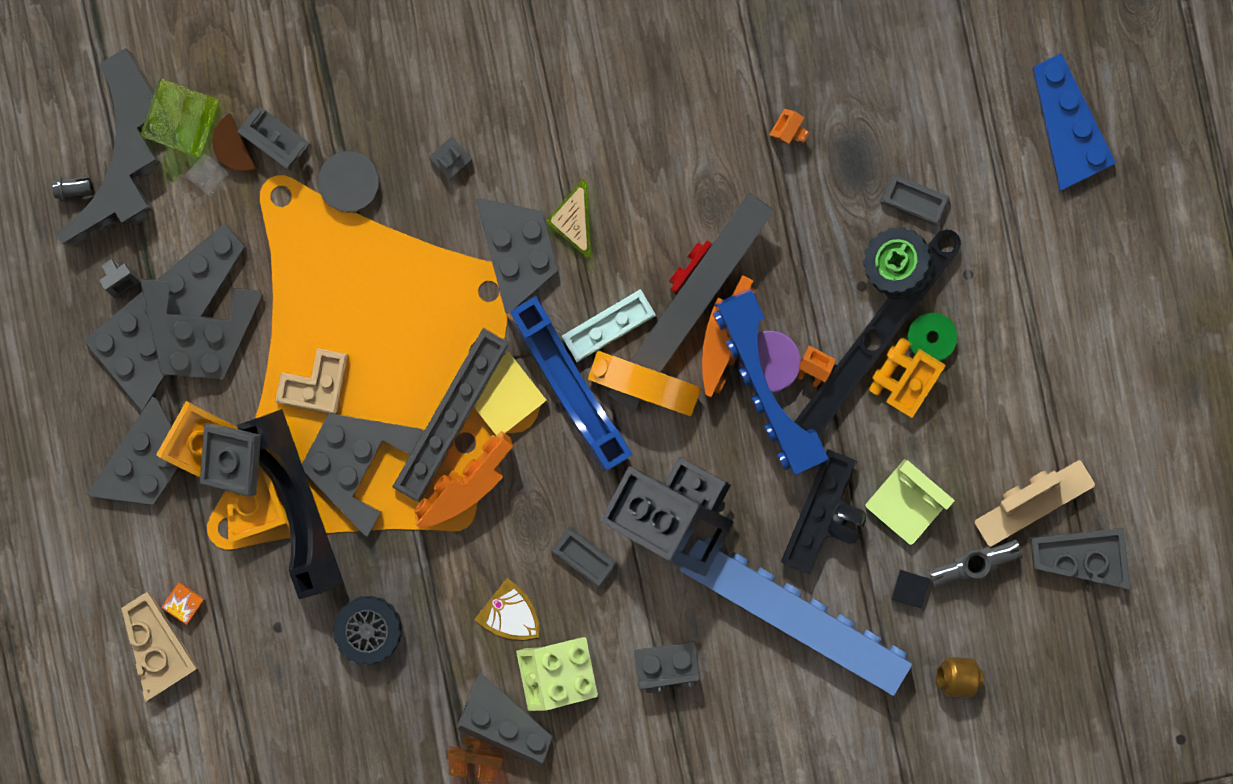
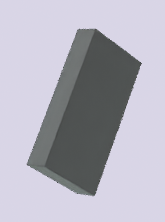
M893 173L881 203L938 226L950 197Z
M570 526L551 549V552L599 588L618 564Z

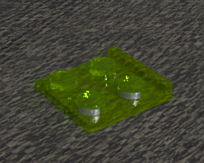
M159 78L140 137L196 157H201L219 99Z

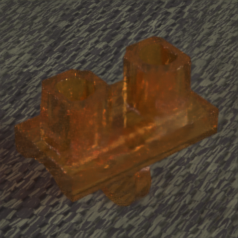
M463 736L462 745L473 747V750L455 746L449 747L446 759H450V776L466 778L468 763L480 765L478 780L489 783L494 782L498 768L502 767L504 755L480 751V748L492 750V745L477 738Z

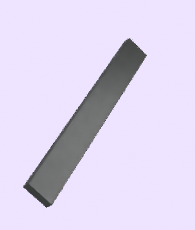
M750 192L747 194L630 362L661 372L775 211L773 208ZM612 388L607 393L631 411L635 409L641 400Z

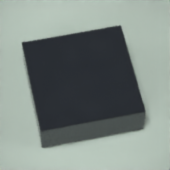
M900 569L891 599L921 608L930 578Z

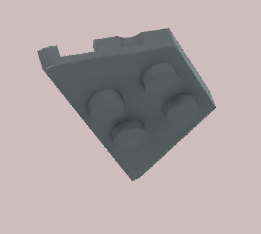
M479 198L476 199L505 313L508 314L555 275L558 269L542 211Z
M152 396L87 492V495L149 505L156 504L179 470V467L156 455L173 425L171 420L167 418L158 398Z

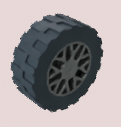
M374 596L358 597L347 603L337 614L335 625L333 626L334 642L337 643L340 653H343L348 660L355 661L356 664L373 665L377 662L380 663L396 650L401 640L403 627L400 622V615L395 611L394 606L391 603H387L383 598H376Z

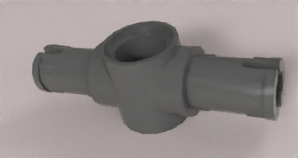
M1015 539L991 549L988 546L979 550H968L962 556L954 558V562L929 569L931 578L940 576L931 580L934 588L958 579L965 581L971 578H983L988 572L997 570V566L1023 558L1019 550L1010 552L1020 548L1017 540ZM978 555L983 560V566L979 571L971 572L968 569V560Z

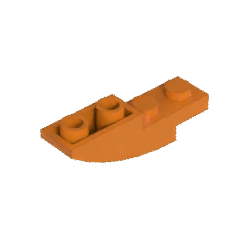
M742 275L732 296L746 289H750L755 293L756 289L751 287L754 280ZM717 298L716 303H719V302H721V301H723V300L720 299V298ZM715 305L706 328L702 352V380L705 395L712 397L713 392L720 394L727 377L722 376L727 364L733 367L737 357L733 359L726 345V341L730 340L727 337L726 329L720 330L714 319L713 313L717 312Z
M500 431L496 437L492 435L483 445L482 450L484 452L477 460L472 459L465 466L463 477L454 470L448 476L443 475L435 484V492L428 500L424 498L417 505L414 511L416 514V526L423 529L451 519L467 510L491 491L503 478L501 468L497 465L513 447L511 437L503 431Z

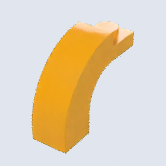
M600 351L596 353L587 379L688 416H692L701 387Z

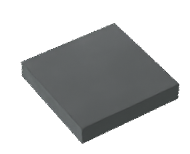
M213 423L204 424L200 484L249 497L256 495L261 435Z

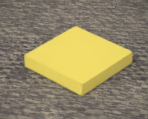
M510 352L503 356L474 408L497 436L500 431L508 432L546 402L547 399Z

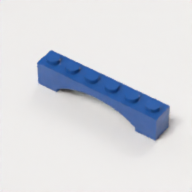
M746 289L714 304L717 312L713 313L714 319L720 330L726 329L730 340L726 341L728 350L733 359L738 357L743 368L739 369L740 376L745 386L751 385L756 395L751 398L758 414L764 413L768 424L764 428L772 443L776 441L781 450L780 453H777V457L784 471L789 469L791 473L796 475L828 460L817 432L813 429L805 431L798 426L779 406L768 387L758 353L759 321L765 318L753 291Z
M537 297L531 298L510 311L507 315L601 470L605 472L632 456L633 454L620 432L608 418L573 363L554 329L552 321Z

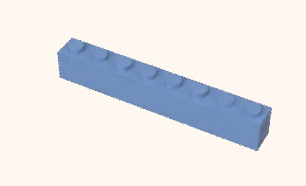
M706 536L705 540H702L698 537L688 555L701 560L712 538ZM719 550L706 576L682 566L680 567V571L893 696L912 666V663L906 659L909 654L895 645H892L891 649L881 645L882 638L867 629L864 634L853 628L855 622L842 614H839L837 618L828 614V606L814 598L811 602L806 601L800 597L802 591L789 583L782 587L773 581L776 577L775 575L761 567L758 571L753 570L747 566L749 560L734 551L729 556Z

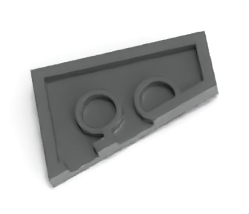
M482 673L476 676L457 730L540 767L545 760L553 736Z

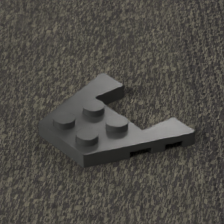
M141 278L140 284L146 303L145 306L150 321L160 373L223 380L260 301L262 291L233 288L229 319L167 313L170 282Z
M329 413L302 466L309 478L368 537L382 511L355 498V492L383 441L411 455L424 430Z

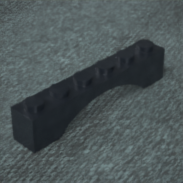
M283 409L238 424L239 430L261 435L259 465L271 479L285 508L291 537V558L288 571L298 599L318 595L343 584L339 567Z

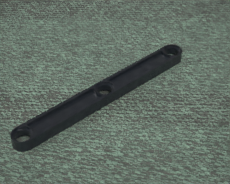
M945 229L939 231L928 244L935 259L933 261L935 269L932 272L931 281L925 285V289L915 293V296H907L905 299L888 297L830 373L826 382L820 386L794 422L805 431L813 429L817 432L818 436L821 434L959 251L961 240L955 231ZM942 235L953 237L955 247L952 251L943 252L939 249L938 240ZM868 333L879 335L881 345L877 350H869L864 346V337Z

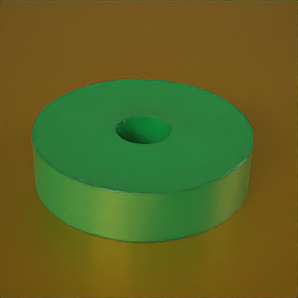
M926 313L920 315L911 323L907 332V341L911 343L909 348L914 355L921 349L940 361L953 352L957 343V331L952 321L940 313ZM930 331L937 334L938 338L935 343H930L927 340V334Z

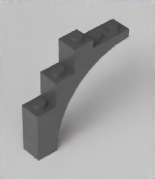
M126 48L99 64L109 84L115 108L116 136L113 156L105 179L92 201L73 221L56 232L62 244L70 245L72 243L73 246H77L90 238L88 233L97 228L102 231L116 223L114 218L117 216L121 223L129 224L131 222L132 226L137 225L149 217L147 212L153 209L135 177L144 178L156 170L155 165L161 161L142 130L146 128L147 131H150V124H152V130L164 123L162 118L166 117L168 113L132 52Z

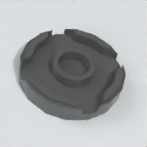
M343 151L332 155L323 164L318 175V187L322 198L332 208L341 212L355 213L367 208L374 200L379 191L380 177L375 165L366 156L354 151Z

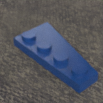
M1062 53L1032 68L1045 120L1046 134L1049 138L1052 152L1051 157L1058 179L1057 184L1059 191L1116 162Z

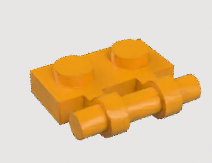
M900 338L896 346H892L888 351V359L881 370L877 369L873 375L874 381L869 390L875 395H880L884 387L892 391L886 402L913 418L945 368V364L921 349L917 351L912 359L906 355L911 343L904 338ZM898 364L906 368L899 382L891 377Z

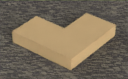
M317 348L311 378L281 372L275 403L337 414L348 354Z

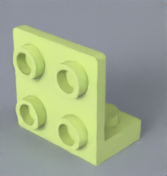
M904 459L865 506L908 544L912 545L943 509L947 510L955 500L913 464Z
M585 637L545 647L525 648L516 651L528 711H546L597 697L591 658Z

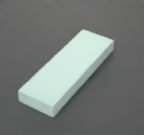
M640 289L562 335V338L576 362H579L652 319L656 314Z

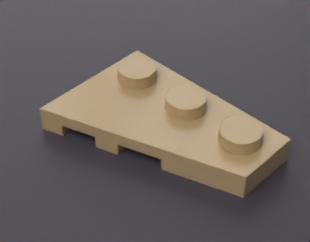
M147 591L121 608L136 660L137 673L140 675L145 702L198 669V666L150 591Z

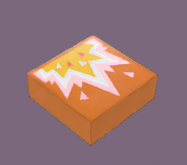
M178 582L161 608L187 625L205 598L183 583Z

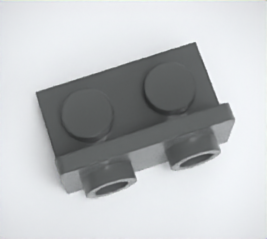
M694 641L634 650L639 689L646 688V693L664 691L665 685L676 684L677 689L695 686L694 681L700 680Z

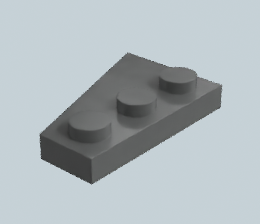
M1124 528L1030 537L1034 569L1130 590Z

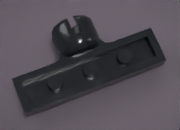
M830 449L826 451L828 460L821 463L781 559V563L807 574H811L823 542L827 537H833L848 544L855 543L861 532L845 526L847 521L863 527L866 522V514L863 510L843 501V494L857 461Z

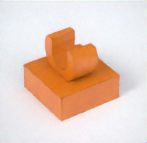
M784 109L769 135L787 144H790L792 139L805 143L810 132L800 126L805 118L796 111Z
M809 345L798 367L800 369L798 379L802 380L804 375L808 373L815 377L812 386L817 387L821 381L826 382L836 359Z

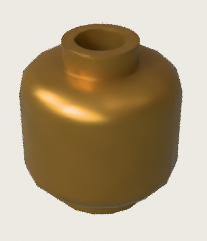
M946 658L936 670L937 687L947 697H973L977 693L978 688H981L984 683L983 670L979 669L977 662L972 658Z

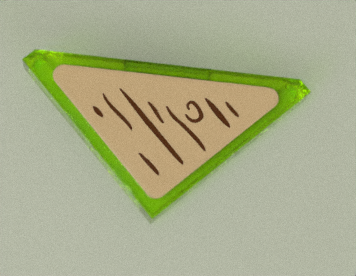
M582 179L546 220V223L589 259L591 257L587 182Z

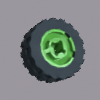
M892 227L888 228L885 232L881 231L878 233L876 238H872L869 242V247L865 249L863 265L869 281L880 293H884L890 298L898 297L899 299H905V297L915 296V293L925 289V285L932 279L931 275L935 269L933 261L935 259L931 248L921 235H918L911 229L907 230L905 227L897 229Z

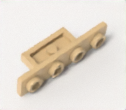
M1078 460L1057 473L1054 470L1047 474L1046 470L1029 479L1032 483L1022 490L1019 486H1016L1004 493L1003 497L1005 499L1001 501L1000 506L975 520V525L989 547L996 545L1094 488L1095 483L1083 463Z

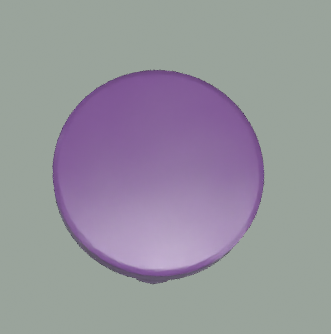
M777 331L758 333L760 364L771 392L783 390L795 380L800 369L798 367L801 362L799 350L795 343L783 333ZM739 360V368L741 369V368H743V367H742L741 362H740V360Z

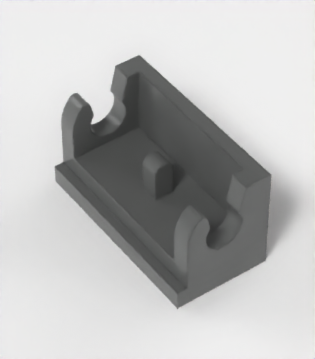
M262 107L256 108L237 131L290 171L310 145L309 142Z

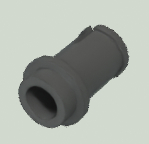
M61 176L58 177V180L52 181L54 198H60L61 201H65L67 197L90 196L93 194L90 176L63 179Z

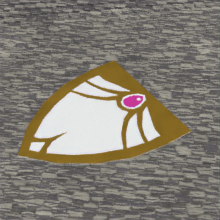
M509 578L503 582L474 619L485 629L507 639L527 640L540 637L539 621L533 604L523 590Z

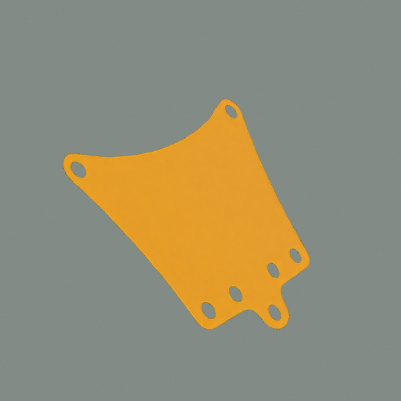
M276 175L269 178L262 185L260 204L271 251L273 288L272 335L263 392L255 418L283 409L301 463H303L329 413L275 403L281 372L311 378L316 351L319 348L348 354L337 409L338 415L425 430L481 330L486 328L505 339L508 314L505 313L500 290L497 299L492 302L483 301L478 294L479 286L485 281H492L498 285L493 263L434 246L381 225L360 214L338 211L332 208L322 198L321 194L289 176ZM284 186L290 190L292 198L287 206L278 207L272 203L271 192L274 188ZM540 406L506 433L523 432L531 427L537 419ZM473 408L459 433L468 432L472 434L476 440L475 449L470 453H461L457 450L454 442L421 501L424 498L428 500L435 492V484L443 475L448 476L454 470L463 477V470L472 459L477 460L484 452L482 447L492 435L496 437V434L475 408ZM383 441L354 494L355 498L382 511L372 530L408 529L452 532L466 529L473 522L478 502L444 522L423 529L417 527L414 511L419 503L392 487L410 455ZM306 474L326 533L360 531ZM275 488L287 523L228 544V539L223 538L218 532L219 522L222 519L228 518L227 491H225L207 523V534L211 542L219 548L230 550L291 538L289 522L277 489Z

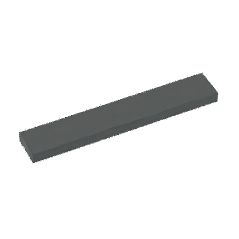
M486 328L481 330L392 486L393 488L418 503L421 501L510 346V342Z

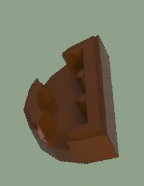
M229 113L218 122L214 129L212 144L215 155L222 164L232 170L242 172L256 170L257 168L241 134L237 132L239 129L231 113Z

